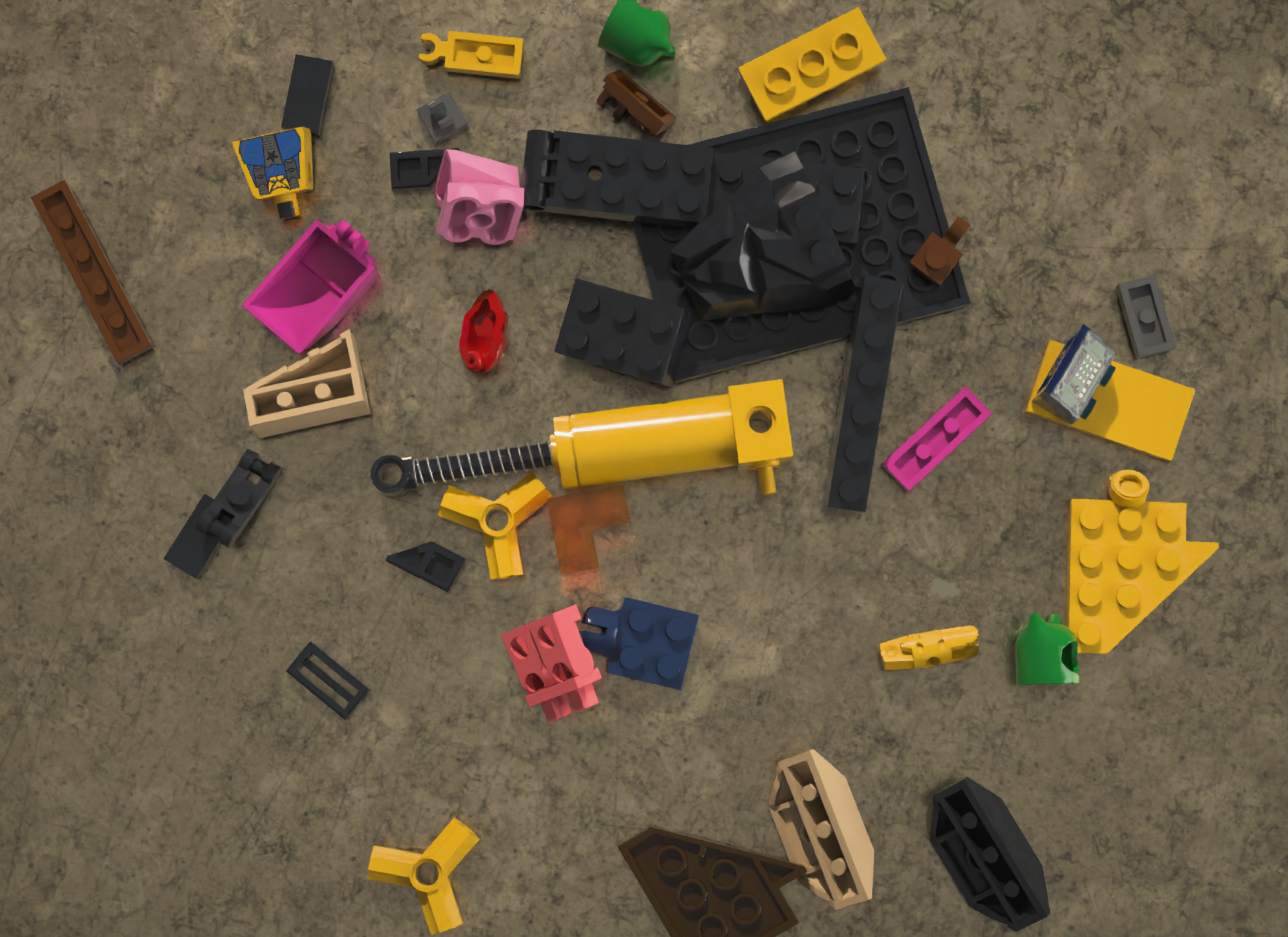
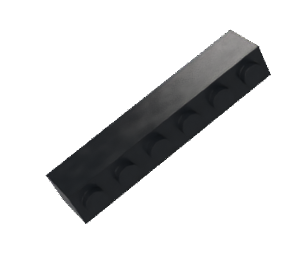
M870 276L859 278L823 498V505L866 512L903 282Z

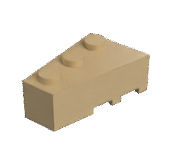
M350 329L339 334L340 337L326 346L320 349L316 347L307 353L308 356L287 367L285 365L243 389L249 425L258 438L371 414L358 347Z

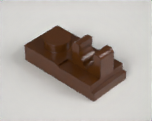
M621 69L607 74L603 79L605 82L604 90L597 98V104L602 106L610 98L617 99V110L612 115L615 119H619L629 112L635 117L634 121L638 127L645 132L657 135L667 130L677 118Z

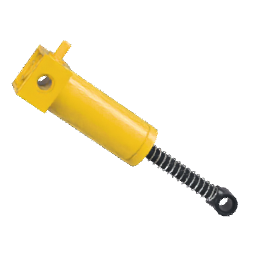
M778 379L728 386L727 394L573 414L571 417L569 415L554 417L555 434L550 435V440H547L544 444L537 442L536 445L529 446L527 443L526 446L519 447V445H516L515 448L506 446V449L500 450L497 447L493 451L486 449L485 452H479L476 450V453L469 454L466 452L463 455L456 453V456L449 457L446 454V457L438 458L436 455L434 459L426 457V460L419 461L417 458L415 460L413 456L398 457L396 455H385L374 462L370 477L372 483L379 491L388 496L397 497L407 491L417 490L421 483L426 486L428 482L437 484V481H444L446 483L450 479L456 482L458 478L467 480L468 477L473 476L476 479L480 475H484L486 478L488 474L497 476L498 473L504 472L506 475L509 471L517 473L518 470H524L527 472L531 468L537 470L539 467H544L547 469L548 466H552L555 473L560 472L563 489L577 488L579 485L584 487L736 466L737 471L758 470L761 494L772 495L776 493L773 468L788 465L793 458L783 380ZM754 419H762L768 424L769 430L764 433H757L750 428L749 423ZM391 466L399 467L402 472L400 481L392 486L385 485L382 480L384 471Z

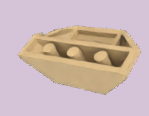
M814 749L778 762L777 775L773 783L768 807L789 861L803 864L807 869L806 873L796 879L814 894L828 901V905L835 910L871 899L874 848L846 777Z

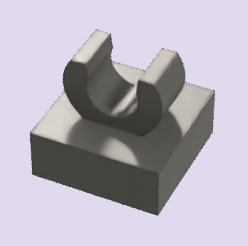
M450 92L416 109L436 145L469 127Z

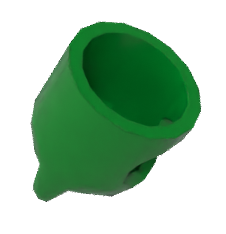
M637 0L617 1L600 35L599 48L632 65L640 67L651 65L661 56L672 57L675 55V47L669 41L671 24L664 12L643 8Z
M1032 613L1028 626L1017 635L1015 643L1016 685L1079 684L1078 641L1075 633L1063 625L1058 614H1052L1048 621H1044L1040 614Z

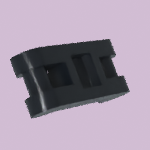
M247 449L211 505L200 516L195 529L205 535L211 533L219 538L218 542L230 548L279 478L282 467L273 462L268 464L259 459L258 453ZM250 472L261 477L257 485L246 480ZM221 514H224L232 519V521L226 525L218 519Z

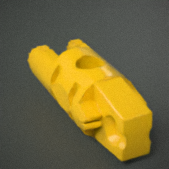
M970 625L907 635L880 643V658L884 670L916 669L974 658L979 654V645H977L979 630H977V627L975 628Z

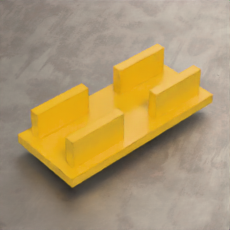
M857 7L738 67V71L764 121L767 122L886 62L887 59L861 10Z

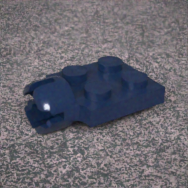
M623 597L618 610L597 606L587 608L581 623L602 628L601 633L597 634L584 630H579L584 646L591 653L600 654L606 658V673L682 690L699 615Z

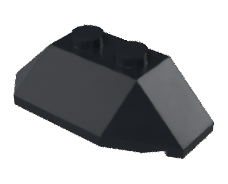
M968 777L934 794L930 842L970 908L993 920L1007 924L1008 928L1016 932L1048 917L1051 913L1043 865L1002 798Z

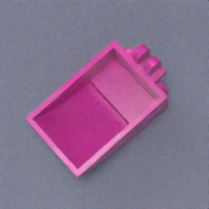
M316 219L241 306L295 352L301 354L324 337L379 278L380 275L374 267L377 261L366 252L371 244L364 239L363 235L355 231L350 224L342 219L336 226L330 223L328 227Z

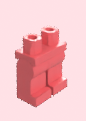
M576 604L501 634L524 690L529 694L525 696L529 707L540 703L548 723L572 713L565 693L568 694L575 713L599 703L592 682L601 679L602 676L598 667L594 668L593 657L584 646L575 621L582 618Z

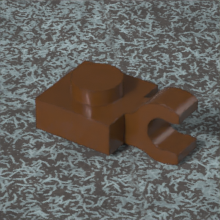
M958 216L942 239L932 232L908 265L939 287L963 256L954 247L971 225Z

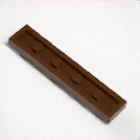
M63 180L32 196L31 199L116 362L121 365L153 348V344L68 182Z

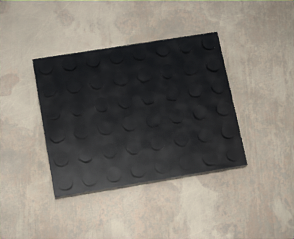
M909 87L689 144L691 146L714 148L713 152L775 159L794 150L802 162L865 168L856 246L839 244L856 291L822 307L701 321L669 252L692 228L632 221L653 300L683 308L694 314L674 378L675 383L850 337L859 278L863 276L903 282L897 324L969 306L970 304L959 261L939 287L908 265L932 232L942 239L949 229Z

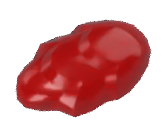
M490 289L483 291L475 300L472 308L464 315L462 333L459 340V350L466 368L477 374L490 371L497 365L507 342L505 332L509 315L503 308L500 296Z

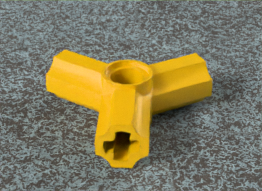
M532 471L496 501H491L449 485L443 496L437 516L483 533L490 580H503L524 575L516 527L553 496ZM495 511H503L508 515V524L499 531L491 530L487 524L489 515Z
M454 817L423 854L374 845L367 879L415 888L430 934L441 933L463 924L448 876L480 838L464 823ZM429 862L438 868L439 876L435 883L428 884L420 879L418 871L422 863Z

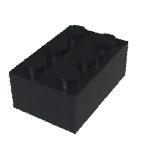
M576 278L554 352L672 387L694 314L683 308Z

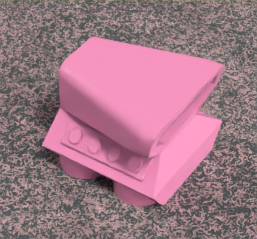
M445 149L434 190L437 205L441 208L436 226L437 234L442 235L450 242H464L473 237L480 238L486 244L499 245L508 240H513L524 205V188H520L518 167L457 150Z

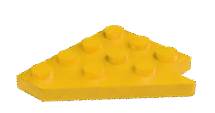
M1069 500L1066 626L1076 635L1078 653L1107 654L1219 548V543L1186 541L1187 503L1144 502L1138 507L1126 508L1116 504L1113 500Z

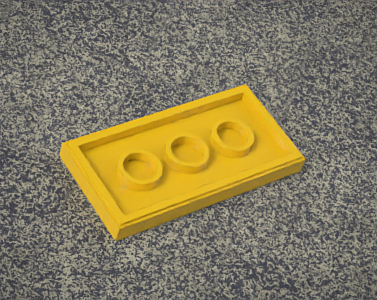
M1050 339L1025 413L1157 459L1171 462L1195 389L1112 360L1106 362L1107 359H1105V370L1102 372L1086 402L1079 403L1081 409L1077 415L1076 411H1074L1077 405L1070 409L1061 401L1062 391L1059 392L1061 393L1059 396L1054 394V391L1058 386H1061L1059 389L1062 388L1061 379L1079 349ZM1081 351L1064 380L1065 383L1069 384L1086 355V351Z

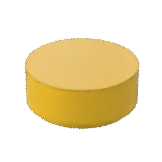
M1135 470L1118 471L1113 475L1109 486L1111 499L1116 504L1126 508H1135L1142 505L1146 501L1149 492L1147 478Z

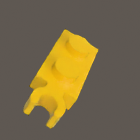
M448 31L447 41H441L438 36L431 33L421 35L422 43L435 46L433 53L419 54L420 62L425 65H434L440 60H444V68L447 72L520 79L524 48L523 38Z

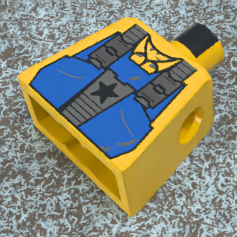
M298 127L232 142L254 199L258 201L274 199L278 220L300 216L296 194L311 191L314 187L310 129Z

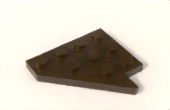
M650 826L618 846L670 937H776L799 923L797 916L780 888L807 872L803 864L656 826Z

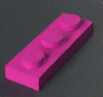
M965 386L881 465L908 493L992 413Z

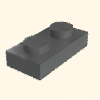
M1156 275L1118 284L1116 290L1136 359L1175 349V342Z

